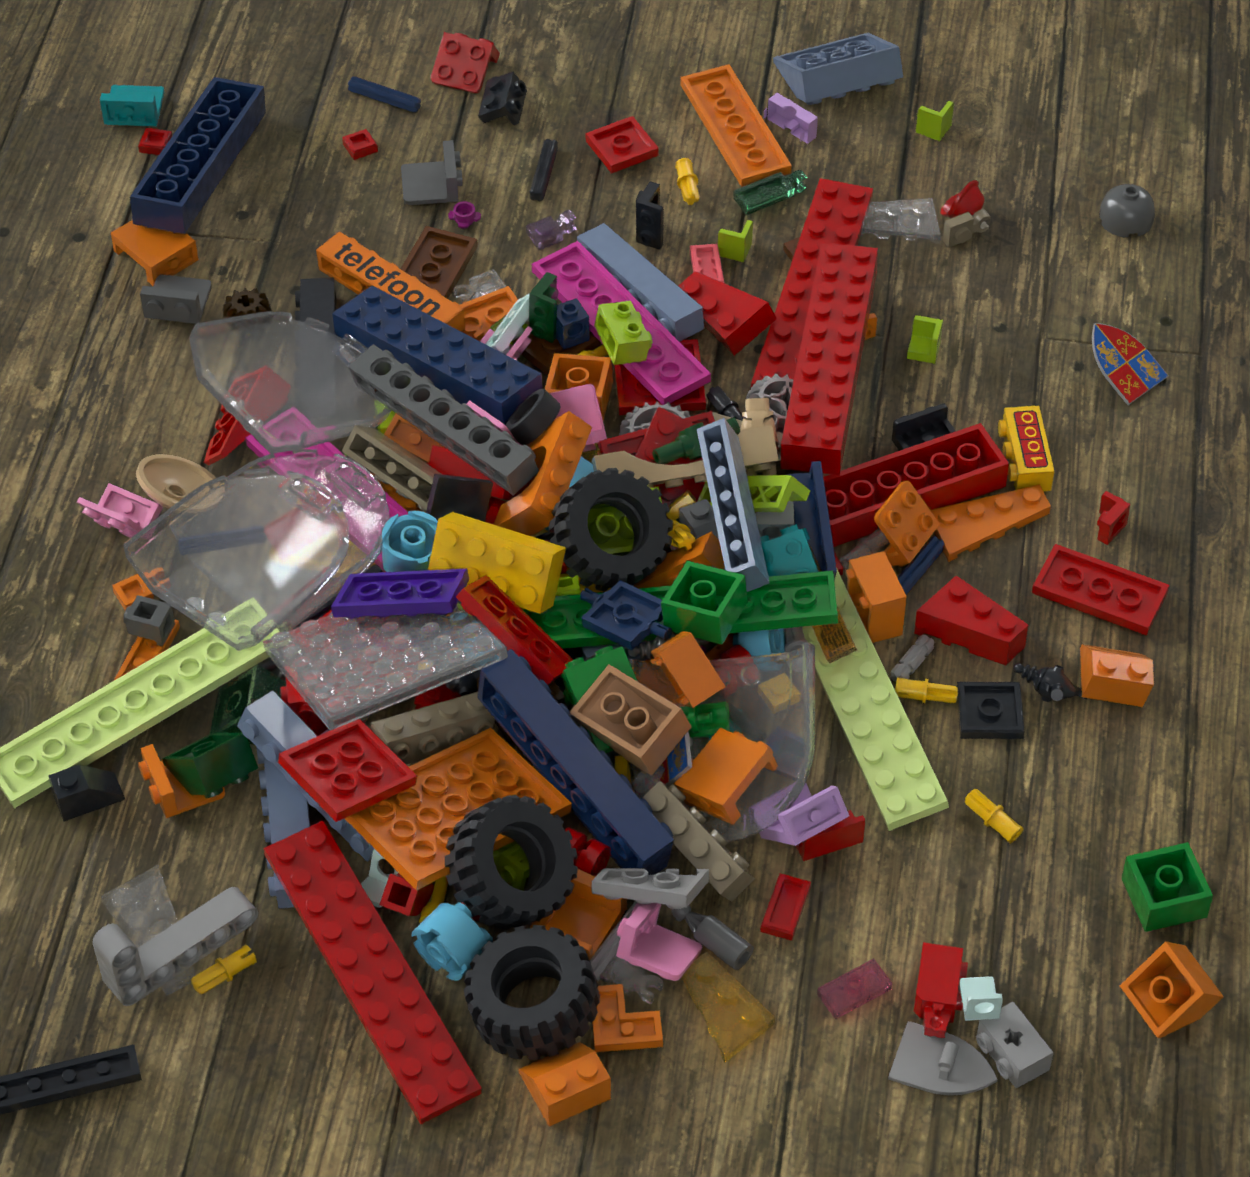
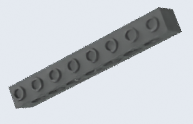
M373 344L348 366L353 380L359 388L512 495L517 493L539 472L535 462L536 455L527 445L521 446L515 442L508 432H501L496 429L488 418H480L467 404H460L455 401L447 390L443 389L441 391L436 388L428 377H420L409 364H401L397 361L390 351L386 349L383 351Z

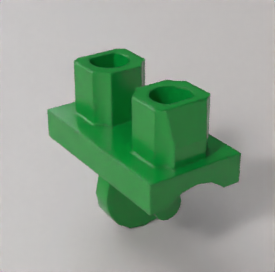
M727 702L701 704L694 708L689 706L680 707L691 725L688 733L692 739L713 737L719 728L730 731L729 703Z

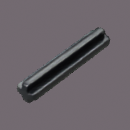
M546 139L543 143L530 188V199L533 201L537 200L540 202L545 197L558 151V142L555 139Z

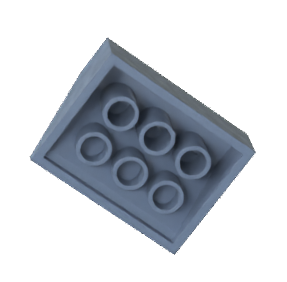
M870 33L773 57L774 64L796 98L809 105L821 103L823 98L830 96L831 98L844 97L846 92L853 90L856 92L867 91L871 89L870 86L876 84L882 86L891 85L895 82V79L903 78L899 46Z

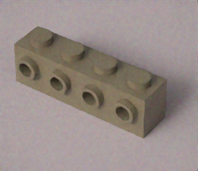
M355 425L342 452L354 459L353 462L356 465L374 473L376 479L397 489L396 492L399 495L413 500L418 504V508L426 512L434 474L441 473L377 429Z
M478 692L371 722L370 729L405 764L426 759L489 728L493 729L495 718L479 701Z
M659 781L642 797L652 808L654 817L660 823L663 822L670 828L673 833V844L696 869H709V883L720 895L732 902L755 880L747 870L750 866L749 863L738 852L735 851L732 854L725 847L729 842L716 829L712 832L704 824L707 818L695 806L690 809L683 802L687 797L674 784L668 787Z

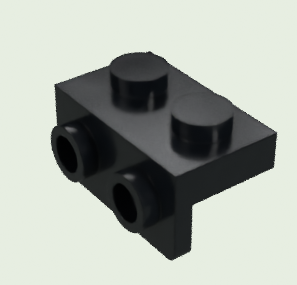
M514 71L501 76H494L487 81L478 114L483 123L506 116L513 125L519 124L527 88Z
M650 181L644 191L641 190L636 198V242L660 250L663 247L664 208L660 206V184Z
M943 403L934 407H928L925 410L894 420L892 441L897 449L900 451L956 432L947 419V405Z

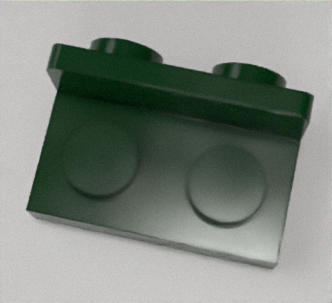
M546 272L529 293V327L533 329L530 332L531 334L553 343L556 339V299L559 290L557 289V276Z

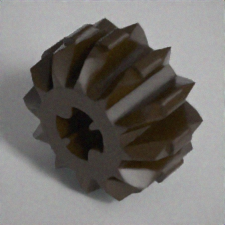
M245 287L241 292L234 290L232 296H226V301L223 305V317H225L228 327L231 329L235 328L237 333L243 330L247 331L248 334H250L251 330L261 331L262 326L268 325L269 317H271L270 313H272L266 294L259 293L257 288L248 291Z

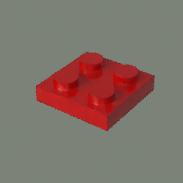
M633 116L586 133L587 144L611 174L659 156V147Z

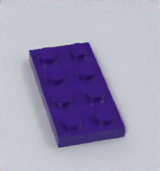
M464 568L350 574L331 606L334 618L346 617L348 619H355L360 616L383 618L389 615L405 614L406 616H416L427 613H435L436 615L451 613L459 601L456 596L466 587L470 579L468 570Z

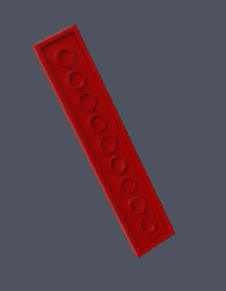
M823 178L819 179L774 313L777 319L770 325L751 381V387H753L757 380H763L764 376L772 378L775 373L780 378L787 374L789 379L794 380L821 243L857 246L873 197V188Z
M324 821L318 822L265 847V857L420 1125L482 1094L479 1082Z

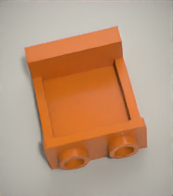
M133 220L111 232L114 252L118 255L126 252L146 270L147 281L152 286H154L159 275L173 276L198 261L196 241L187 233L181 234L156 228H147L133 224Z
M719 728L693 760L692 768L682 775L674 785L687 797L684 800L685 804L691 807L695 806L700 811L734 825L741 816L735 805L736 801L763 767L775 771L778 765L772 755L773 750L762 741L754 742L747 739L740 732L734 731L732 733Z
M578 869L577 878L570 881L574 883L572 893L565 897L566 901L563 906L553 911L551 915L541 919L540 922H533L530 929L533 928V925H545L546 930H550L551 927L563 930L564 936L566 934L573 936L578 941L579 946L584 947L589 960H591L625 913L627 899L611 900L605 898L604 895L592 894V880L595 876Z

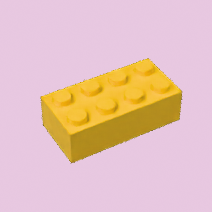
M452 512L438 519L428 570L467 568L470 579L466 586L487 575L520 608L541 614L554 605L566 547Z

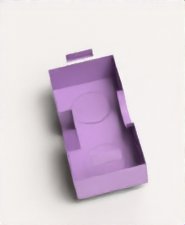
M779 93L768 99V120L783 129L788 127L791 129L792 135L807 144L816 138L817 116ZM767 108L764 110V118L767 117Z

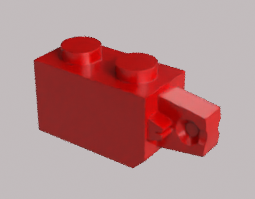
M923 942L914 1012L919 1018L924 1019V1035L945 1038L949 1023L954 1022L955 1010L962 1011V997L958 986L960 979L966 978L968 962H962L963 948Z

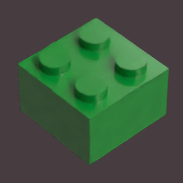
M687 561L661 601L664 626L672 628V632H691L695 638L722 645L748 603L745 575Z
M1189 842L1126 856L1121 879L1145 932L1208 917L1213 894Z

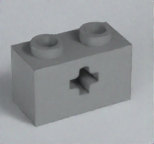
M1014 1002L1001 1008L999 1019L979 1020L976 1036L979 1047L984 1053L991 1055L996 1062L1000 1075L1004 1079H1009L1015 1088L1050 1070L1053 1051Z

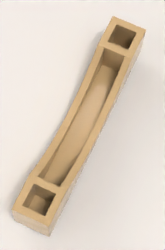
M772 425L742 430L738 437L745 469L753 468L754 472L771 470V465L778 461ZM625 451L596 455L592 458L594 471L601 470L604 472L607 468H617L620 474L626 469L635 473V479L638 480L643 476L650 481L647 485L649 488H654L653 485L664 483L666 488L684 485L683 480L692 478L695 479V483L707 481L703 460L689 464L664 465L639 459Z

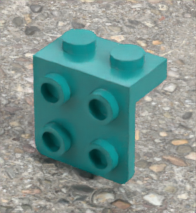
M796 524L779 530L780 537L771 540L768 535L760 537L768 576L818 572L807 541L810 540L807 528L798 529Z

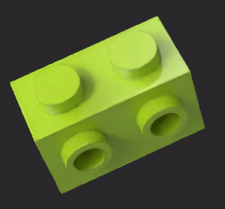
M623 301L600 304L594 326L613 365L646 361L648 350L652 347V337L650 332L646 331L642 323L641 314L636 312L632 302Z

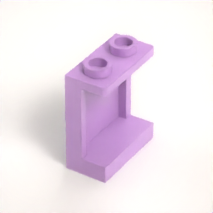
M799 782L750 810L761 838L794 846L849 817L837 786H830L812 796L806 782Z

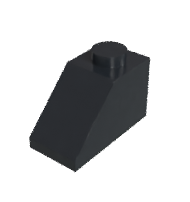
M79 764L48 775L55 802L64 822L125 800L116 775L111 771Z

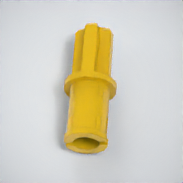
M681 158L676 161L675 165L678 174L677 186L682 191L684 201L688 205H693L694 202H698L700 199L697 188L698 177L694 174L692 161L689 158Z
M671 519L673 530L667 533V535L672 537L671 545L678 548L683 547L687 551L691 550V543L695 542V537L691 534L689 527Z
M897 677L895 691L899 698L923 700L922 703L924 704L926 700L956 703L958 688L956 686L928 683L929 679L926 678L925 681Z
M973 789L966 796L965 804L984 820L986 827L991 826L1009 844L1013 843L1021 835L1024 828L1003 811V806H996L978 789Z
M245 944L242 948L224 959L220 957L215 959L214 965L192 977L191 983L195 991L201 995L224 981L231 982L234 975L257 963L254 953L248 955L251 948Z

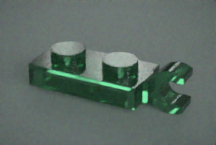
M797 170L786 177L779 172L734 190L733 199L743 212L749 215L794 197V192L801 193L805 191L807 186L803 183V180L807 179V176L802 170Z

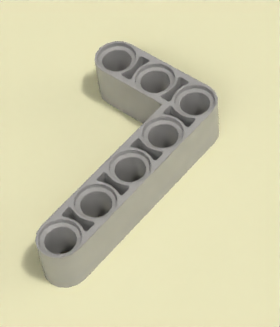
M230 887L138 948L117 924H108L102 927L93 938V947L102 980L124 1006L133 1005L249 928L256 921L258 910L237 887Z

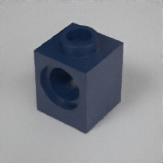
M577 298L557 305L556 339L563 349L590 341L589 315Z

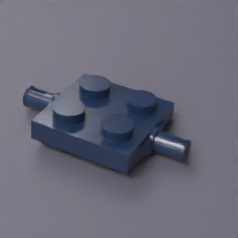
M620 580L603 594H598L588 588H584L580 594L581 600L592 604L591 609L581 617L583 627L629 650H633L649 634H654L665 641L672 635V628L660 624L663 621L662 600Z

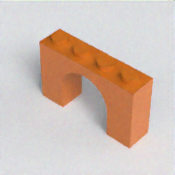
M568 411L556 418L538 438L527 444L536 455L535 462L539 472L521 494L501 505L494 525L528 536H532L549 526V522L555 518L552 514L554 506L560 501V497L570 486L592 426Z

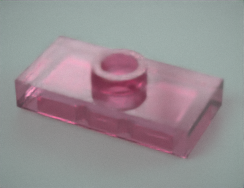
M873 958L817 988V995L833 1017L837 1019L890 991L893 983Z

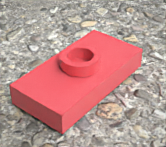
M718 244L690 246L693 272H699L724 283Z

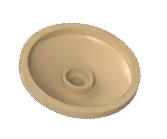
M166 454L151 455L142 459L136 470V477L143 491L155 502L169 510L187 514H202L216 509L223 499L224 491L218 479L207 469L188 459Z

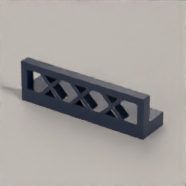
M815 461L811 463L809 473L788 474L810 490L806 501H793L794 525L797 524L798 529L807 528L810 540L807 541L818 572L833 571L835 581L837 569L821 461Z

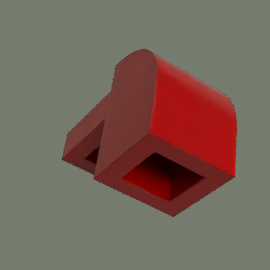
M390 873L379 905L407 916H417L421 913L422 908L427 905L433 893L434 884L430 883L415 890L399 873Z

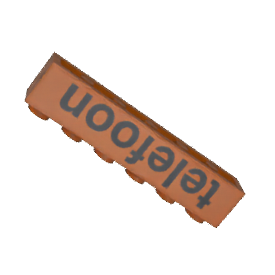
M339 231L316 249L319 270L331 278L334 277L337 282L359 295L373 285L461 332L465 329L464 309L458 303L450 301L436 289H431L420 282L415 276H410L402 271L396 264L386 261L375 251L365 248L354 238H349Z

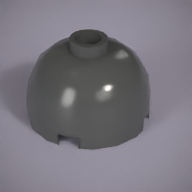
M1121 184L1109 190L1102 200L1099 211V218L1102 220L1101 225L1105 230L1113 235L1127 238L1129 234L1138 233V237L1147 233L1151 229L1155 217V206L1151 195L1144 188L1134 184Z

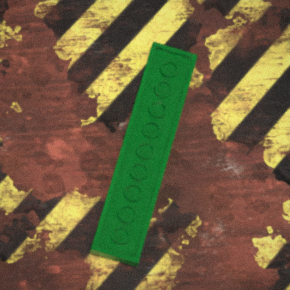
M833 571L768 576L769 584L747 592L748 603L729 633L837 624L838 612ZM671 586L640 588V590L663 600ZM580 594L555 596L554 605L541 614L523 609L562 649L617 644L583 627L581 617L591 609L592 604L581 600ZM649 634L642 641H652L657 636Z

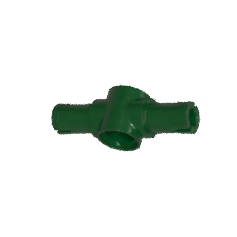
M734 417L726 420L738 435L740 433V426ZM703 423L695 424L680 431L675 441L654 449L652 455L656 464H667L679 458H689L690 461L701 458L702 453L697 429L703 427Z

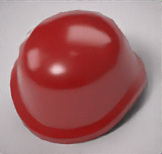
M977 180L970 181L961 192L945 202L940 213L951 219L967 212L973 215L981 210L984 205V196L979 189V182Z

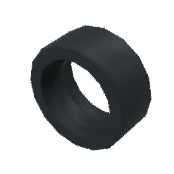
M539 389L528 396L517 407L508 419L506 427L521 445H527L538 438L554 421L561 408L560 403L545 389Z

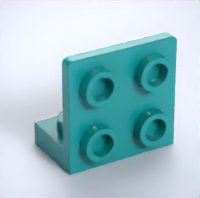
M112 85L110 94L101 93L100 97L104 125L157 126L165 93L164 87Z

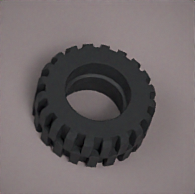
M607 468L604 472L601 470L591 472L566 490L560 497V501L553 508L552 514L555 518L549 522V531L554 532L555 536L550 539V542L566 547L563 560L569 568L566 573L571 578L576 575L581 578L580 584L586 587L596 584V590L607 591L620 580L633 586L657 569V566L667 556L665 550L671 547L672 537L667 535V533L673 530V523L671 519L666 517V514L670 512L667 503L662 504L659 497L662 494L657 488L652 491L647 486L650 481L643 476L638 480L635 479V473L625 469L619 474L617 468ZM605 504L615 507L628 518L634 534L633 547L628 554L624 556L612 555L603 551L595 544L590 536L587 521L589 511L593 506Z
M510 795L502 799L497 798L466 814L464 819L456 824L453 828V834L455 835L448 839L446 848L450 850V854L445 856V867L450 868V875H447L449 886L454 885L457 893L453 895L456 900L464 902L471 911L472 917L479 915V921L485 925L491 926L495 924L498 929H509L511 927L515 928L531 924L560 909L566 901L565 897L571 895L574 888V883L570 881L577 878L578 867L574 865V860L577 859L576 848L571 846L570 840L573 839L569 830H564L562 827L564 821L558 814L554 816L550 814L551 808L544 803L535 805L536 800L527 796L519 798L517 795ZM498 834L513 839L519 844L527 857L529 880L524 891L510 886L497 871L494 863L493 848Z
M533 925L532 929H526L525 926L515 927L514 932L507 934L504 931L497 935L498 939L493 943L488 941L481 948L483 953L474 956L470 963L472 970L469 969L466 972L464 980L466 984L464 989L465 1000L474 1024L485 1043L492 1045L493 1050L498 1053L506 1054L508 1052L510 1058L519 1060L523 1056H528L529 1060H538L540 1055L545 1054L552 1057L559 1054V1049L563 1047L569 1049L576 1044L575 1038L577 1036L583 1037L590 1029L588 1022L592 1023L598 1013L596 1006L600 1003L598 983L584 947L579 946L578 941L569 934L564 936L563 930L555 927L546 930L545 925ZM551 977L560 981L553 995L536 1006L515 1008L504 1004L510 991L527 979Z

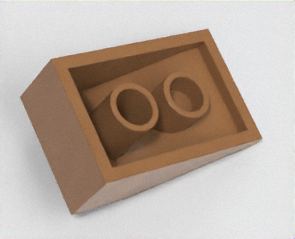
M611 665L604 669L570 711L572 718L628 762L651 776L691 728L688 719L679 706Z

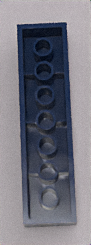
M217 77L211 80L131 194L130 202L133 224L171 231L173 233L185 234L266 114L264 86Z
M373 285L332 313L336 341L360 354L364 353L373 344L383 351L385 349L390 351L397 361L401 364H409L420 377H428L439 390H447L458 403L467 404L471 401L505 426L513 412L528 396L539 389H543L540 372Z
M510 649L481 668L478 689L479 701L542 776L572 803L571 810L594 838L610 846V857L620 868L645 869L648 871V875H655L666 868L674 842L673 833L665 823H660L654 817L648 802L643 798L639 799L632 791L629 780L623 774L619 775L614 770L608 755L602 750H597L591 742L589 733L582 726L578 727L571 719V714L563 703L558 704L552 697L548 685L542 679L538 680L534 676L527 660L522 656L518 657Z

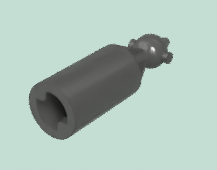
M690 904L687 908L672 909V914L677 921L680 922L684 919L687 921L695 940L734 970H739L750 959L754 947L715 916H705L692 912Z

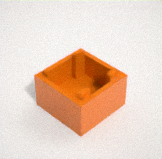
M882 551L849 560V569L846 570L848 578L847 591L872 643L901 636L903 634L907 596L885 552Z
M682 631L651 651L654 658L650 662L652 665L660 666L679 696L674 699L677 704L681 703L683 706L694 708L726 687L691 632Z

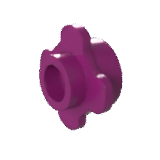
M463 201L454 206L453 211L448 213V218L454 220L459 228L464 229L468 228L474 221H479L481 214L475 212V206L472 203Z

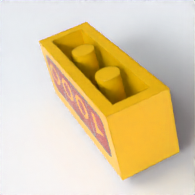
M1040 407L1004 408L1003 420L998 421L999 437H1004L1005 440L1003 442V455L1006 459H1009L1010 463L1008 468L1009 481H1014L1015 490L1040 484L1043 491H1051L1054 467Z

